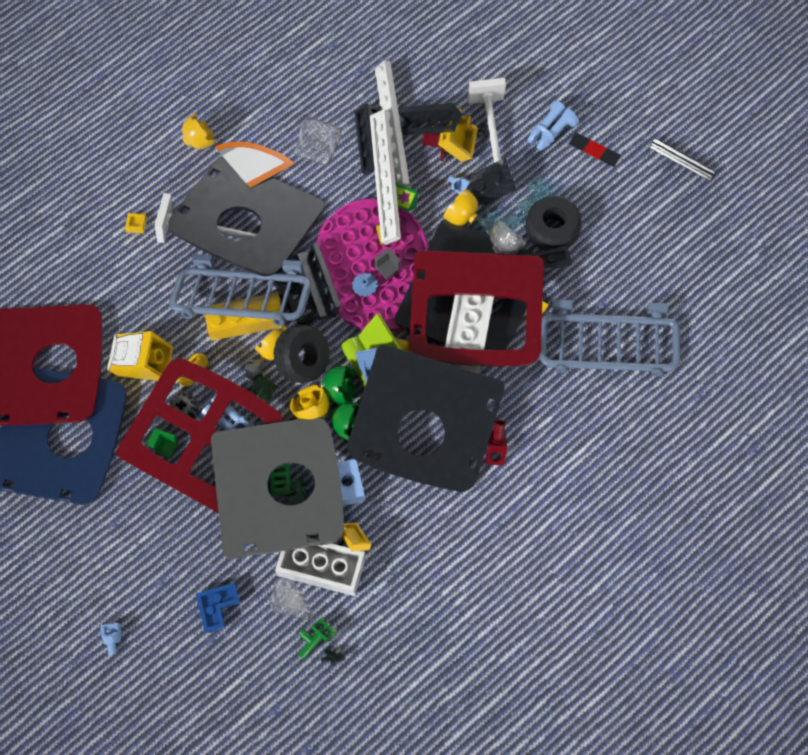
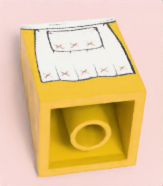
M152 331L115 334L107 370L118 377L158 381L164 369L171 361L173 346Z

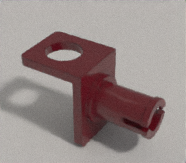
M440 133L423 134V145L441 148L440 161L443 162L446 150L438 145Z
M503 420L494 421L493 432H491L488 441L485 464L504 466L508 446L506 434L504 433L506 422ZM499 452L502 456L499 460H492L491 454Z

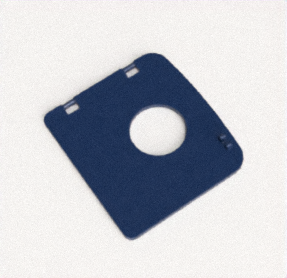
M33 367L36 378L45 383H58L71 375V373ZM100 378L95 411L86 420L92 428L91 443L82 454L73 458L58 457L50 450L48 438L55 424L1 426L0 491L70 502L78 505L92 503L99 495L116 447L127 398L125 387L120 382ZM59 413L58 418H66L69 413ZM10 415L4 416L3 421L9 420ZM6 480L14 481V488L5 486ZM63 490L71 491V498L62 496Z

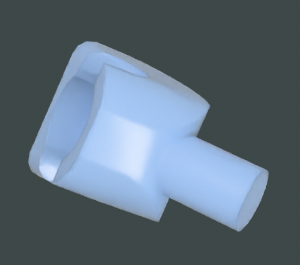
M451 175L448 178V181L452 183V190L457 192L458 195L464 189L468 190L471 181L463 177L456 178Z
M120 624L100 625L103 642L108 646V654H117L116 643H119L121 640Z

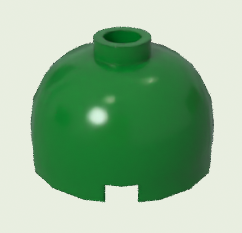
M338 366L328 371L322 380L321 386L330 401L336 404L353 401L356 385H352V378H355L354 371L350 366Z
M347 402L340 405L331 416L333 430L340 438L349 441L360 404Z

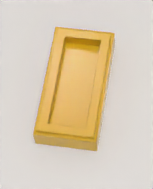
M344 523L342 538L351 551L370 550L371 543L358 523Z

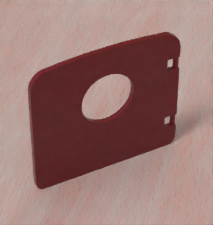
M84 304L0 309V416L10 415L9 420L0 421V426L79 423L88 420L93 415L100 381L103 337L102 314L97 307ZM52 345H65L73 349L77 356V364L73 373L67 379L58 383H45L36 378L33 365L36 357L42 350ZM59 413H69L68 418H58Z

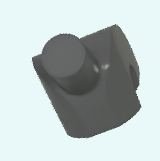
M263 357L260 359H247L248 364L245 367L246 378L251 380L258 379L260 374L263 373L262 366L270 362V360Z

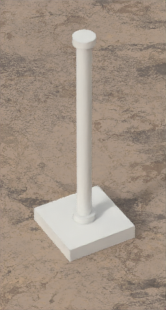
M505 78L469 82L468 89L469 104L485 102L494 163L501 160L492 101L504 100Z
M163 193L155 222L157 242L161 243L165 242L169 228L168 221L173 213L171 194ZM217 226L219 232L223 235L247 240L257 235Z

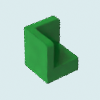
M154 428L146 446L153 453L172 458L179 441L175 435Z

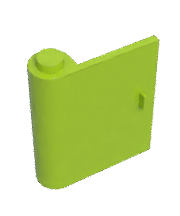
M380 313L374 316L358 337L350 338L341 345L343 353L364 388L366 382L359 367L356 352L378 348L381 345L402 350Z

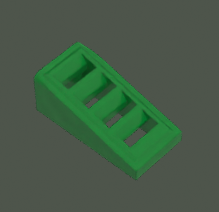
M287 463L277 468L286 469V472H275L274 470L270 476L271 496L291 495V465ZM286 477V480H275V478ZM276 485H287V488H276Z

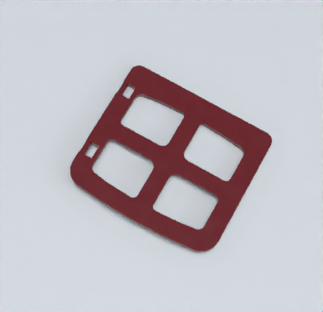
M175 359L164 369L120 443L117 455L121 460L219 514L216 487L190 475V470L202 449L206 445L212 446L211 437L217 432L216 426L231 401L238 403L262 419L265 424L283 422V418L278 410L232 381L185 359ZM180 377L193 380L217 392V396L202 420L197 421L165 403L167 396ZM157 416L191 435L189 444L175 465L162 459L142 444L144 435Z

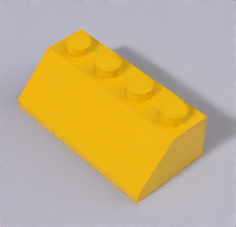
M279 292L270 293L265 311L280 312L281 301ZM266 294L250 297L247 310L261 311ZM246 298L230 301L228 309L243 310ZM226 302L213 304L210 307L225 308ZM205 314L207 330L211 341L280 328V326L273 323V319Z

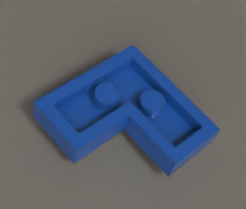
M235 582L196 593L205 633L208 634L226 628L221 609L240 604Z

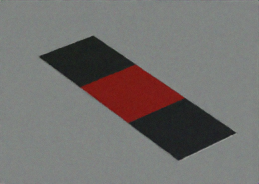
M577 132L568 143L612 167L616 165L621 157L620 154Z

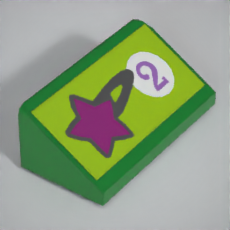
M395 182L398 207L406 211L415 209L418 191Z

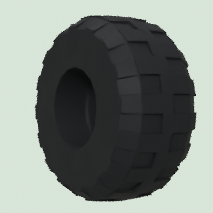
M547 196L536 201L530 207L526 218L528 238L536 247L544 251L564 246L569 248L576 242L581 231L582 220L580 211L574 203L558 196ZM555 219L560 221L563 226L560 228H550L544 222Z
M306 325L291 326L284 330L275 342L273 351L274 363L278 372L285 379L297 383H308L317 380L326 371L330 360V348L323 333L315 327ZM301 347L304 348L305 353L302 362L299 356Z

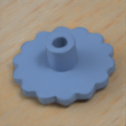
M359 274L352 282V289L359 296H371L378 288V281L371 274Z

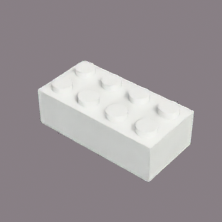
M307 537V542L316 540ZM335 544L316 545L308 548L282 551L275 571L279 577L355 596L366 556L363 551H351L347 547Z

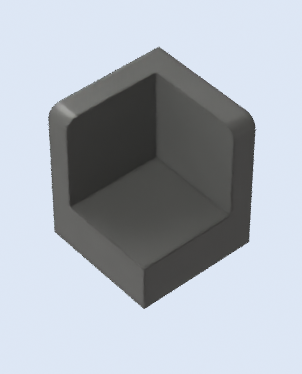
M388 248L375 258V268L388 281L402 270L401 260Z

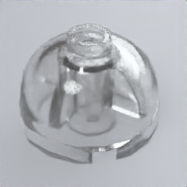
M498 220L490 231L489 236L493 244L492 249L498 254H517L527 244L501 220Z

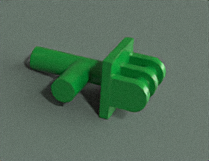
M323 616L310 627L316 632L314 636L305 629L299 633L307 642L298 654L303 659L309 655L321 639L330 642L331 638L338 631L336 628L333 629L330 622L324 621L325 618Z

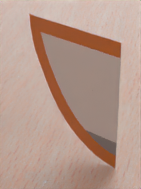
M228 142L215 146L250 188L295 164L285 155L255 143Z

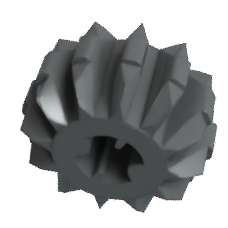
M181 392L180 396H177V394L173 395L174 400L168 399L169 406L189 417L197 418L196 411H199V406L196 404L198 401L196 398H193L192 394L189 393L185 396V393Z

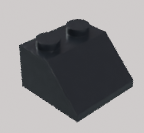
M506 158L474 173L470 182L474 196L483 205H487L516 190Z

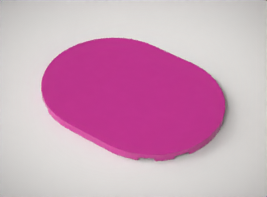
M361 199L337 209L322 225L316 243L319 245L341 305L338 315L353 327L364 330L374 316L380 313L389 330L395 332L404 329L396 325L395 315L413 280L415 254L418 251H427L429 246L418 220L408 211L399 207L401 239L387 245H380L376 226L380 225L377 199ZM390 248L401 260L402 270L387 281L375 268V258ZM359 274H371L378 281V288L371 296H359L352 289V282Z

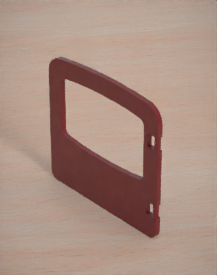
M418 251L414 257L409 338L410 352L454 365L508 367L529 366L535 363L541 353L544 270L542 258L524 255ZM418 271H425V280L418 279ZM474 295L524 301L527 305L525 347L516 350H472L427 344L425 341L427 300L431 296ZM415 326H422L421 335H415Z

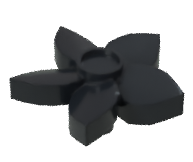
M486 123L478 129L477 137L482 134L488 137V134H490Z
M340 647L335 648L333 651L325 649L326 656L321 658V662L330 661V665L334 666L337 661L341 662L346 657L341 653Z

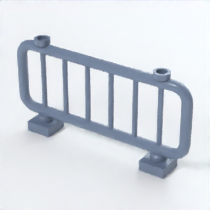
M194 254L192 260L195 268H187L180 272L169 301L171 309L180 312L186 319H191L194 313L273 319L275 325L282 326L285 320H296L303 315L311 290V282L304 276L305 272L302 261L284 260L282 265L284 274L276 273L264 277L248 271L216 269L212 255ZM189 275H198L189 304L178 305L177 300L185 278ZM202 276L216 277L207 306H192ZM219 278H234L225 308L210 307ZM237 279H252L243 310L228 309ZM269 280L261 311L247 310L255 281ZM274 281L288 282L280 312L265 311ZM292 282L303 283L304 286L297 310L293 313H283Z
M553 300L552 313L542 318L541 353L539 359L545 366L556 368L555 371L557 373H565L567 368L652 371V376L659 377L663 376V372L673 371L680 364V328L675 320L666 317L668 304L649 303L646 309V317L571 314L573 300ZM550 321H560L559 360H551L546 356L547 323ZM564 321L579 322V361L563 360ZM583 322H598V361H582ZM602 323H617V362H602ZM621 323L636 324V363L621 362ZM640 324L655 325V364L640 363ZM659 325H669L672 328L673 360L670 364H659Z

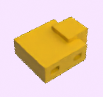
M470 115L462 116L454 132L440 133L438 145L461 162L472 159L478 127L470 124Z

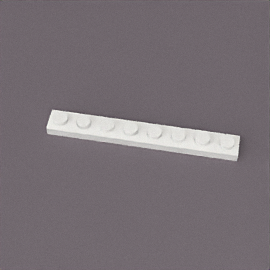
M384 60L375 69L381 110L385 109L389 113L395 182L408 186L410 183L391 63Z
M384 109L370 116L381 242L387 245L401 239L389 113Z

